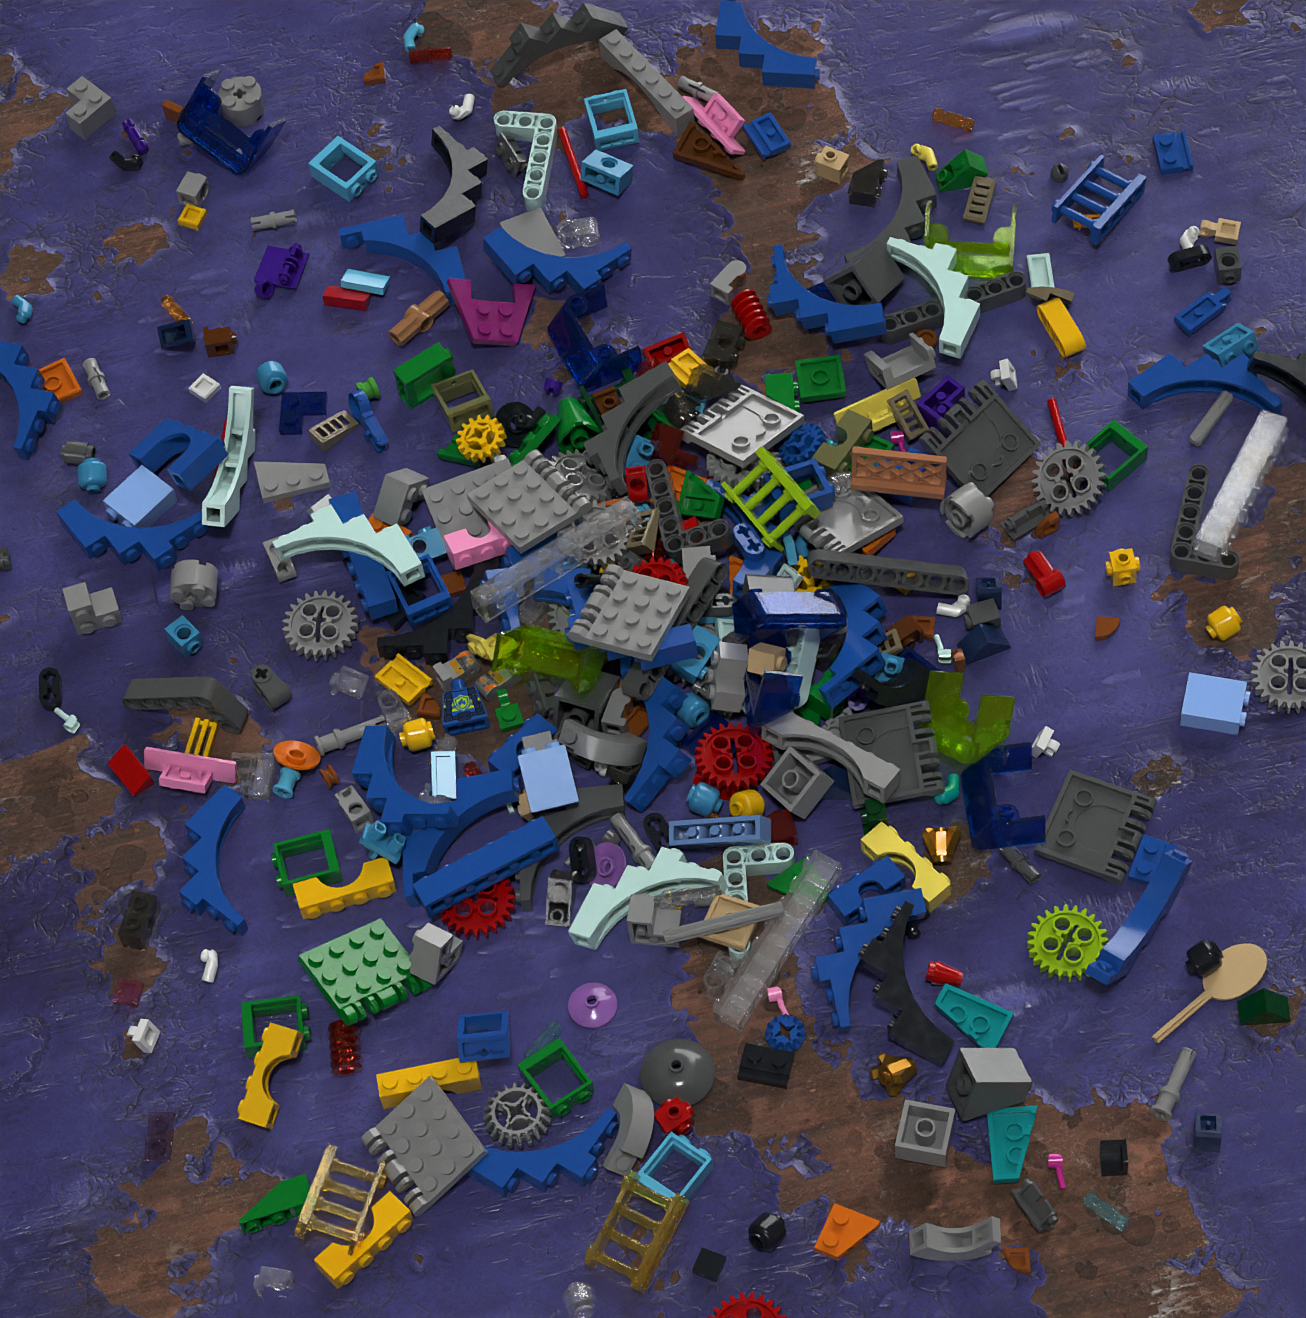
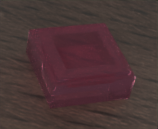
M119 978L113 998L114 1004L138 1007L144 987L143 982Z

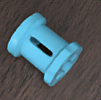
M283 767L279 772L281 776L278 783L273 786L272 790L276 795L290 799L294 794L292 790L295 783L300 779L301 775L292 768Z

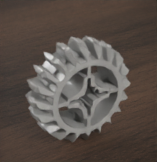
M513 1082V1088L508 1089L504 1085L503 1092L495 1090L494 1095L496 1098L489 1097V1105L484 1107L486 1115H484L483 1120L486 1123V1131L491 1133L490 1135L493 1140L498 1139V1143L501 1146L507 1142L510 1149L513 1148L514 1144H518V1148L522 1149L523 1143H527L531 1147L533 1139L540 1142L541 1136L539 1133L547 1134L548 1132L546 1126L551 1124L549 1108L545 1107L543 1099H540L538 1092L535 1093L533 1086L528 1089L527 1084L524 1082L521 1087H517V1083ZM531 1104L538 1110L536 1119L532 1118L531 1114L528 1113ZM499 1113L504 1114L506 1118L505 1127L501 1126L498 1122Z

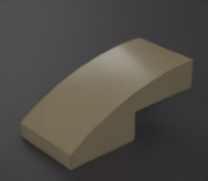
M1039 286L1027 288L1024 294L1043 303L1047 301L1049 295L1055 298L1059 297L1060 300L1070 303L1075 293L1055 287Z

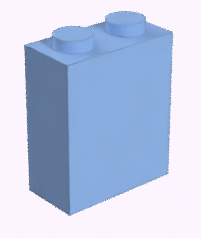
M143 465L135 470L103 500L106 509L105 514L112 521L117 520L121 523V526L138 528L151 527L178 502L174 489Z
M1189 672L1180 726L1238 735L1239 727L1245 726L1247 712H1242L1243 705L1248 706L1250 692L1246 691L1247 682Z
M559 741L546 744V749L536 751L535 747L521 750L522 755L517 756L531 814L579 803L565 744L560 745Z

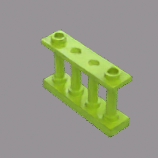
M760 446L755 451L760 458L759 464L734 488L725 481L721 485L727 491L724 494L726 498L733 504L737 503L763 534L762 541L770 549L774 546L782 552L784 548L777 539L802 515L806 516L809 514L816 519L821 514V511L776 458L763 446ZM765 470L767 472L770 470L773 473L770 476L771 479L752 498L745 502L740 494ZM783 485L785 487L783 490L784 494L758 518L752 510L776 486ZM795 499L798 503L795 506L796 509L770 532L765 524L790 500L793 501Z

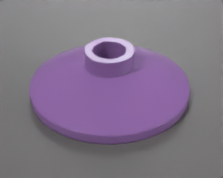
M611 842L600 843L594 848L597 874L595 879L589 883L591 886L593 883L616 887L626 869L625 854L617 844Z
M600 983L581 985L574 990L568 1001V1011L571 1019L577 1025L587 1029H597L607 1025L615 1017L618 1008L614 992L606 985ZM596 1000V1003L588 1004V1001Z

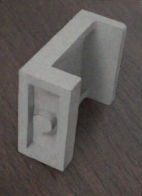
M913 332L908 334L911 345L881 359L872 350L864 353L869 373L887 390L936 368L934 349L932 346L925 344L924 340L921 337L918 338Z

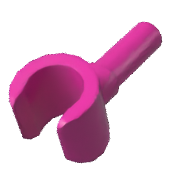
M891 431V443L894 445L899 444L900 452H906L903 432Z
M1049 1154L1048 1168L1056 1169L1059 1188L1064 1190L1066 1185L1062 1169L1063 1158L1060 1154Z

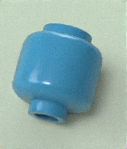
M268 361L261 364L256 371V380L263 392L273 395L280 393L286 388L288 376L280 363Z
M97 458L84 459L77 467L78 486L87 490V493L100 492V489L105 487L108 481L106 465Z
M693 692L686 693L688 697L675 712V715L691 728L702 726L709 719L710 707L699 695H695Z
M699 782L697 785H692L685 802L688 803L690 811L703 817H709L713 812L718 813L723 800L719 798L720 790L707 783Z

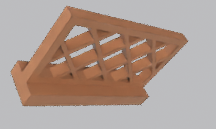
M853 446L851 489L944 500L947 480V457ZM876 462L879 466L875 467L872 463ZM931 464H940V465L934 467V466H932ZM900 465L903 468L898 469L895 466ZM923 467L927 471L922 472L919 469Z

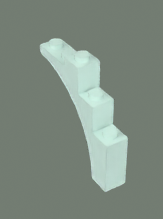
M890 237L887 242V251L893 260L905 264L921 275L930 284L939 298L944 313V326L939 338V353L961 359L980 318V303L972 299H964L968 291V276L961 272H953L957 263V249L935 243L933 249H929L923 245H916L903 239Z
M231 386L229 388L228 415L224 438V448L229 455L219 463L213 485L202 502V525L225 527L239 512L240 488L247 481L248 458L255 452V429H253L254 388Z
M331 504L310 514L311 523L302 525L299 529L272 541L280 561L297 554L316 550H342L368 556L383 564L396 575L404 587L425 577L421 561L398 524L386 527L382 531L375 533L364 514L354 517L343 524Z
M661 847L650 870L642 866L634 867L627 865L616 888L608 884L599 885L593 883L568 933L574 944L597 950L606 934L618 921L628 914L631 895L644 893L659 898L675 892H684L692 889L700 890L706 887L710 888L701 891L724 894L728 885L719 870L714 868L706 869L696 863L687 862L683 852L676 848L668 849Z

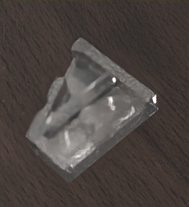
M232 753L231 757L237 763V775L246 799H269L277 764L273 753Z
M720 885L697 889L684 888L677 890L674 888L662 891L663 896L653 900L655 908L683 907L722 894Z

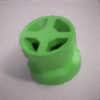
M372 376L363 383H355L356 390L362 389L367 395L368 400L381 397L378 386Z

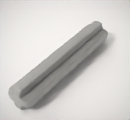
M1223 391L1190 435L1189 442L1197 447L1202 444L1233 401L1231 393Z

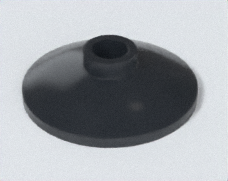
M521 402L506 403L497 411L495 416L505 429L504 432L507 438L503 441L514 447H520L523 443V438L533 430L521 429L515 424V418L518 413L531 415L533 412L527 405ZM511 422L515 424V430L512 429Z

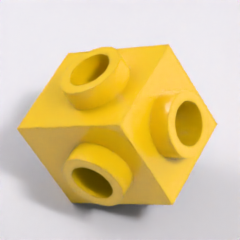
M1132 548L1117 549L1109 552V560L1105 562V570L1107 576L1111 577L1113 587L1136 583L1137 571H1140V561L1138 557H1134Z

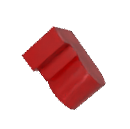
M645 465L625 467L630 503L648 502Z

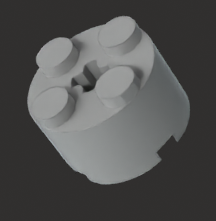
M241 76L222 81L218 98L224 119L232 122L237 127H246L256 123V119L260 115L263 116L265 112V104L260 85L256 82L255 78L252 76Z
M969 482L942 500L940 511L942 515L946 514L948 520L945 522L957 536L961 538L968 536L969 539L993 521L992 509H994L995 505L991 498L985 497L974 483Z
M199 560L177 562L175 568L171 570L170 598L180 604V608L183 610H192L194 607L214 606L217 594V568L207 562L206 566L201 565Z

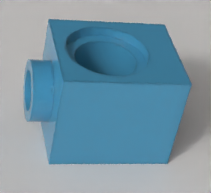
M183 615L164 629L168 641L185 658L196 653L204 645L200 632Z

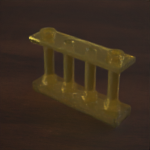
M328 1143L299 1215L294 1236L304 1239L307 1230L312 1231V1229L351 1241L348 1255L352 1256L355 1247H361L365 1236V1232H362L377 1189L378 1187L382 1189L388 1175L383 1173L386 1163L381 1161L377 1173L339 1161V1158L335 1157L337 1146ZM336 1170L372 1182L373 1184L370 1192H366L331 1180L332 1177L328 1175L330 1171L335 1172ZM331 1190L363 1201L365 1205L362 1212L327 1201L324 1199V1196H321L322 1191L327 1192ZM322 1209L357 1221L358 1223L355 1231H351L316 1219L317 1216H314L313 1213L315 1210L320 1211Z
M631 1170L629 1175H625L620 1184L621 1191L594 1245L591 1244L585 1253L586 1261L584 1264L595 1269L599 1262L629 1277L631 1281L630 1287L644 1294L690 1200L678 1193L675 1194L674 1198H667L639 1184L638 1181L641 1176ZM634 1192L664 1207L666 1214L663 1220L657 1222L627 1207L626 1205L632 1193ZM621 1215L652 1230L655 1236L651 1244L645 1245L615 1230ZM609 1239L640 1253L643 1260L639 1268H632L603 1253Z

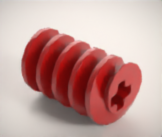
M746 289L739 292L732 299L731 307L746 337L751 340H759L767 336L771 332L772 326L769 325L770 319L767 317L766 311L763 310V305L756 296V291L754 289Z

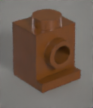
M208 326L203 327L208 358L235 354L234 345L238 344L236 331L231 332L230 327H218L208 330Z
M614 386L593 393L594 407L604 424L601 415L619 406L621 402Z
M909 614L886 629V632L894 628L897 630L904 650L911 649L916 642L919 644L924 642L923 629ZM893 639L889 640L890 647L895 646Z

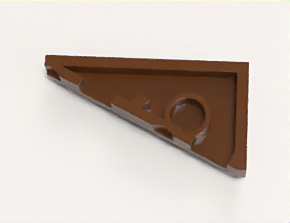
M690 122L673 151V158L743 181L745 179V172L741 170V167L737 163L733 164L720 147L711 142L706 134L702 135L696 129V125Z

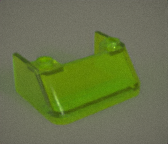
M928 201L925 208L924 246L933 249L935 243L956 248L957 263L953 272H961L968 277L995 278L1012 272L1016 245L1018 205H1013L1011 227L1003 226L998 228L994 233L993 243L949 241L947 227L941 223H931L932 201Z
M522 625L497 634L491 671L497 672L503 669H510L509 672L512 674L523 675L525 671L533 670L568 679L570 684L574 685V692L580 693L594 687L607 655L606 652L601 653L600 648L597 647L575 651L573 642L568 643L566 633L533 625Z
M930 671L924 701H928L930 704L932 721L929 724L920 725L919 729L928 727L934 729L935 735L932 737L936 738L939 752L963 764H975L1007 739L1010 733V724L1016 698L1013 696L981 694L974 725L967 721L970 709L966 700L960 698L964 674Z

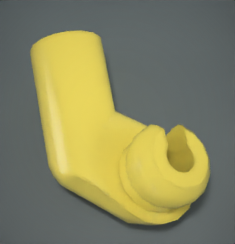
M914 144L911 147V154L913 156L918 155L919 159L926 163L928 171H935L938 168L934 152L931 148L919 144Z

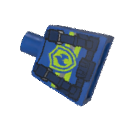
M463 679L452 681V690L443 693V727L445 736L451 737L489 729L488 715L475 686L466 687L465 680Z

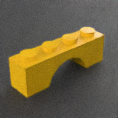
M384 857L363 863L359 877L344 887H329L320 882L317 877L293 884L303 920L307 918L314 919L321 914L331 911L338 912L345 907L355 904L361 905L368 900L378 897L385 898L397 892L388 859Z
M271 1022L269 1027L264 1029L261 1051H258L254 1058L255 1069L253 1075H250L246 1082V1096L240 1101L238 1106V1119L271 1130L273 1129L280 1105L270 1094L269 1078L273 1069L280 1062L297 1057L304 1036L303 1033Z
M459 1058L376 1074L383 1109L397 1107L429 1076L436 1080L442 1090L452 1091L456 1094L482 1090L477 1061L460 1062Z
M391 1191L371 1207L374 1215V1225L370 1234L363 1241L349 1246L332 1242L314 1259L317 1269L337 1289L342 1285L350 1283L357 1271L367 1267L379 1251L386 1250L399 1233H404L410 1228L413 1221L411 1211Z

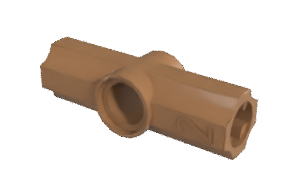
M440 290L434 291L421 304L411 305L405 312L404 318L388 331L389 337L397 346H403L419 331L421 333L428 331L434 322V318L450 305L445 294Z

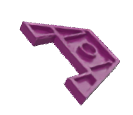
M448 278L447 285L471 342L516 347L536 285L514 283L512 286L513 303L473 300L471 297V280Z

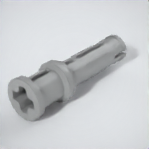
M383 715L342 731L334 729L332 733L325 736H315L314 740L320 756H325L326 752L337 748L340 750L346 747L345 744L362 738L365 726H379L377 724L385 720Z
M623 813L613 815L610 823L630 848L634 862L650 870L655 860L652 848L642 842Z
M1183 1047L1166 1085L1159 1089V1097L1155 1105H1152L1150 1108V1113L1159 1120L1170 1121L1174 1105L1180 1101V1089L1197 1056L1195 1051L1190 1055L1193 1051L1190 1048Z

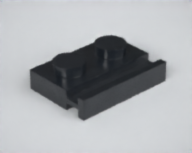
M745 1043L737 1079L787 1089L795 1053Z

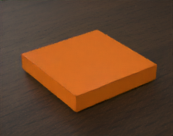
M65 358L38 369L45 379L43 390L54 392L61 404L83 394Z

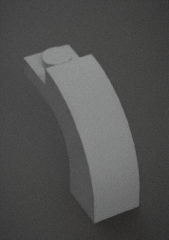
M571 719L564 721L558 740L559 743L574 749V754L596 762L616 766L640 764L648 742L629 732L618 735L598 732Z
M624 1083L613 1103V1106L620 1115L619 1132L603 1166L610 1171L627 1177L637 1157L643 1158L653 1130L654 1108L651 1098L645 1091Z
M991 1216L981 1222L963 1228H944L924 1223L909 1230L910 1255L935 1261H963L989 1255L992 1253L991 1247L1001 1243L1000 1218Z

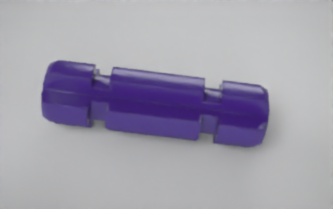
M132 119L123 121V129L128 134L134 147H136L138 154L143 155L149 151L148 145L143 140L144 138L135 126Z

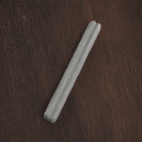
M775 902L666 929L663 931L664 942L671 944L784 915V908L781 902Z

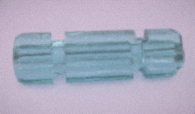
M554 1020L550 1021L546 1026L547 1029L543 1030L531 1044L533 1047L528 1048L524 1053V1058H528L555 1040L553 1037H557L562 1031L561 1025Z
M1090 1191L1084 1198V1205L1090 1209L1094 1208L1096 1214L1108 1223H1114V1227L1119 1231H1124L1129 1225V1218L1123 1214L1119 1215L1117 1209L1105 1200H1099V1196Z

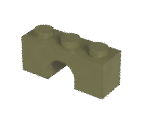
M849 409L836 425L837 439L844 443L832 446L823 442L811 458H816L819 466L824 467L827 479L835 483L848 472L849 465L852 462L853 446L863 447L871 441L874 435L872 420Z

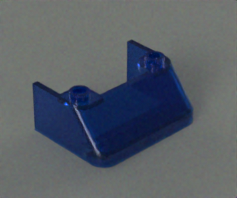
M217 69L202 76L177 121V128L182 135L236 175H242L248 172L270 149L284 126L286 119L282 118L269 124L266 130L259 129L255 131L250 138L218 114L222 101L220 95L212 89L221 73Z
M603 283L569 297L547 327L548 337L578 390L580 386H584L586 392L594 391L622 379L621 371L629 367L633 374L643 370L639 346L617 354L614 347L607 344L593 348L578 321L583 317L607 308L605 286Z
M827 588L817 589L815 592H763L762 589L748 590V594H745L732 604L735 639L737 641L743 640L757 629H819L820 641H825L847 626L846 613L835 593L830 592Z
M754 616L747 642L748 655L749 648L760 642L786 648L785 657L787 658V665H790L792 654L788 650L787 641L792 621ZM746 669L743 678L745 688L743 702L748 727L759 728L793 712L794 708L799 706V691L803 674L785 672V670L783 672L764 670L763 677H760V674L748 672Z
M1031 742L990 747L962 771L960 776L970 841L974 848L989 850L1046 843L1045 815L1020 818L1019 811L1014 805H997L992 774L1032 770Z

